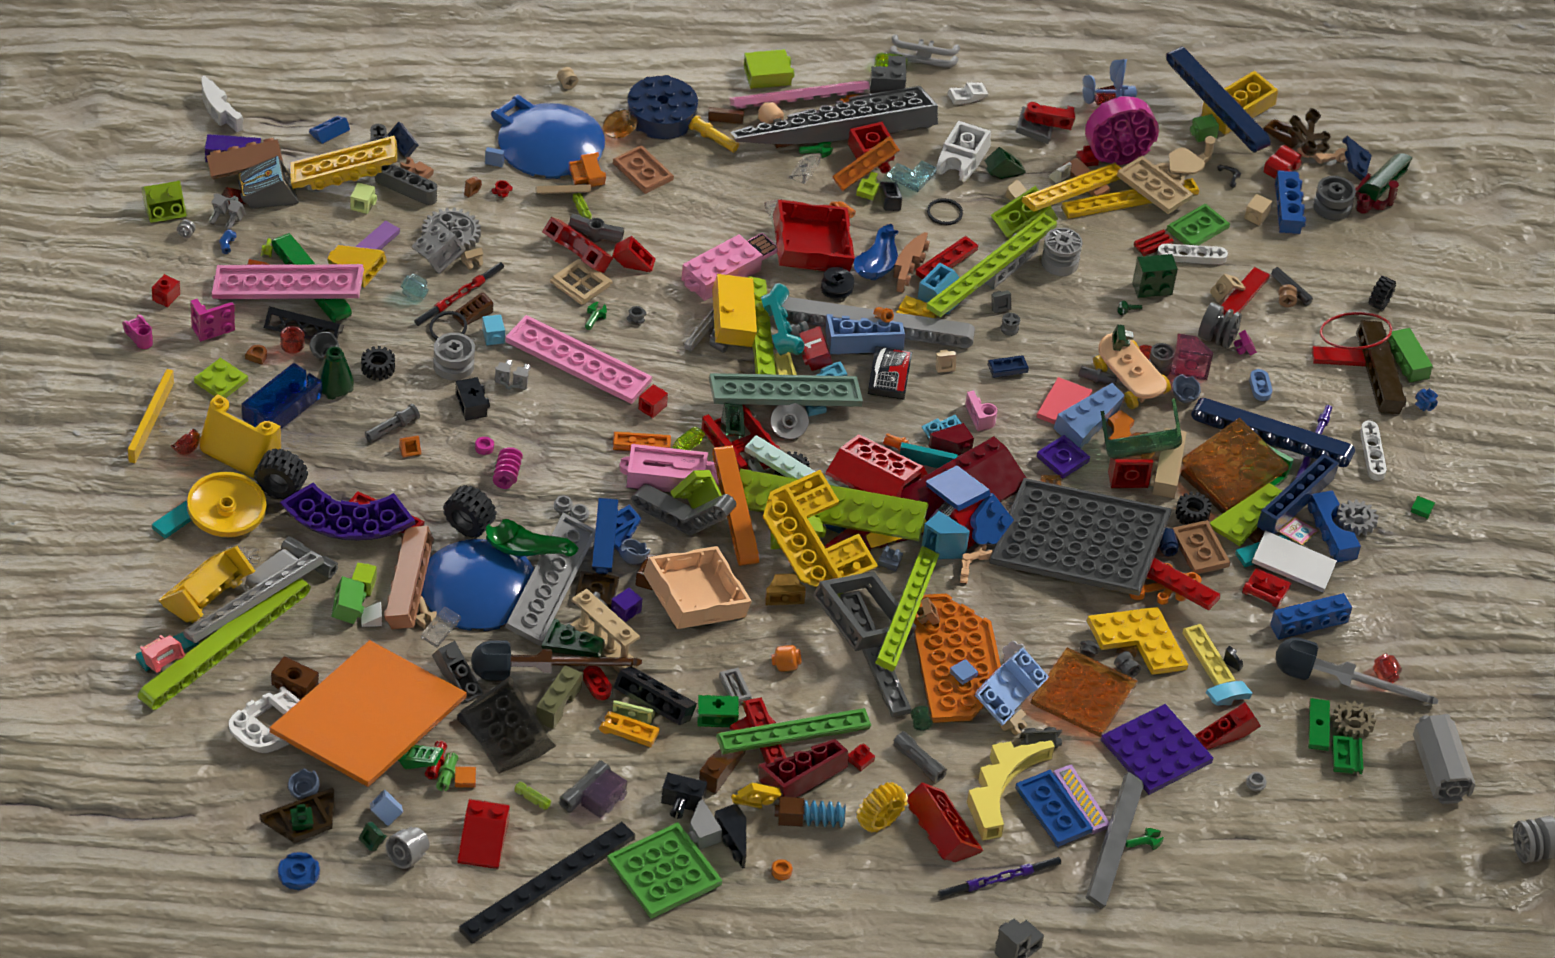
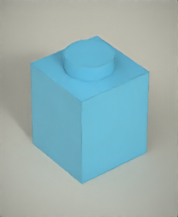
M483 316L482 331L486 345L505 343V328L502 316Z

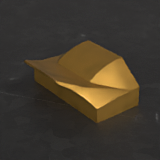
M795 573L775 574L771 584L766 588L765 606L804 604L805 586L800 583Z

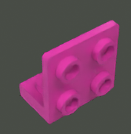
M198 299L190 300L191 327L200 342L235 330V307L233 302L206 310V307L201 305Z

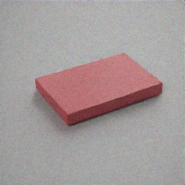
M1058 377L1039 409L1037 418L1055 424L1059 413L1092 395V390Z

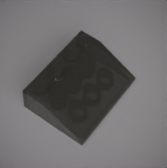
M508 677L460 711L499 774L537 759L556 746L523 691L511 677Z

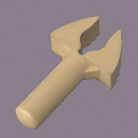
M421 596L418 607L421 614L416 615L415 622L420 627L426 629L425 618H427V620L431 621L433 628L436 623L437 613L436 611H428L424 598Z

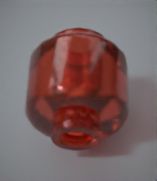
M296 326L284 328L280 333V346L282 350L289 354H296L303 350L305 346L303 330Z
M1385 653L1374 660L1373 670L1379 679L1389 681L1390 683L1400 679L1399 674L1402 672V667L1394 655Z

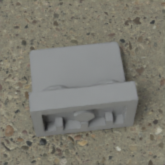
M439 222L430 227L412 245V248L426 258L438 274L466 250L456 235Z

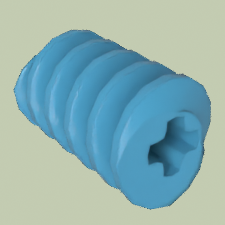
M804 800L803 821L806 820L807 826H810L811 822L814 821L816 827L819 826L820 821L823 822L824 827H827L829 821L832 827H835L836 823L839 822L840 828H843L845 824L846 803L843 808L840 802H837L836 806L833 807L832 801H829L827 807H825L824 801H820L817 807L816 801L813 800L809 806L807 800Z

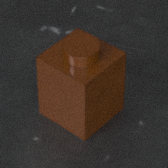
M780 797L779 805H775L774 817H778V826L803 827L804 798Z

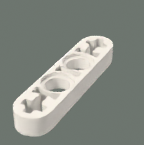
M1162 244L1158 247L1157 255L1173 254L1175 262L1220 265L1226 262L1228 252L1223 247ZM1179 252H1185V253H1187L1188 255H1185V256H1184V255H1181ZM1197 253H1203L1206 256H1199Z
M1365 421L1361 426L1360 434L1367 471L1371 479L1380 481L1384 479L1387 468L1379 427L1373 421ZM1367 442H1374L1376 446H1371ZM1375 455L1379 457V459L1374 460L1370 456Z

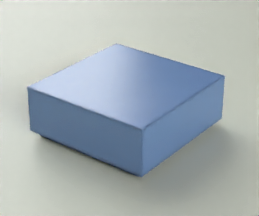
M487 147L485 151V164L503 167L504 150Z
M966 659L950 668V673L962 685L978 676V671Z

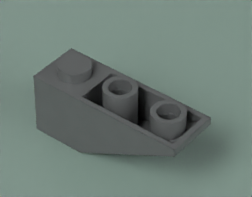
M456 641L439 648L432 655L441 673L449 683L467 692V697L464 699L465 702L484 694Z

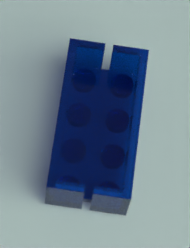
M292 363L241 403L242 420L254 427L258 426L261 422L270 421L281 426L282 429L322 397V381L311 373L307 374V371L296 363Z

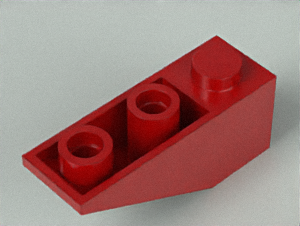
M1244 702L1195 734V736L1206 750L1244 738L1260 728L1261 725L1246 702Z

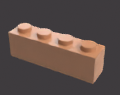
M268 138L259 144L250 142L245 144L246 147L239 148L238 146L228 148V151L221 152V150L210 152V155H207V161L212 179L239 174L243 170L276 156H279L283 162L278 139Z

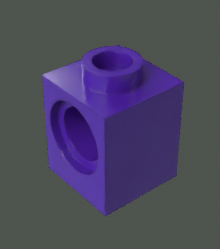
M629 587L612 598L611 611L624 622H627L642 612L643 599Z

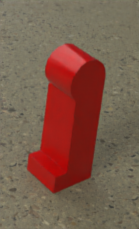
M1029 102L1023 116L1030 122L1071 130L1075 121V109L1072 106H1067L1066 109Z

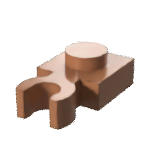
M410 157L406 158V164L400 163L401 168L426 179L433 175L431 167L420 161L414 163V160Z

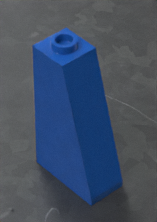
M598 499L592 571H596L599 574L612 573L618 518V499Z

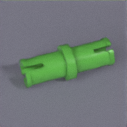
M447 753L444 764L439 769L440 776L436 787L440 791H443V788L444 791H447L451 779L455 776V767L459 759L455 753H452L451 758L450 753Z

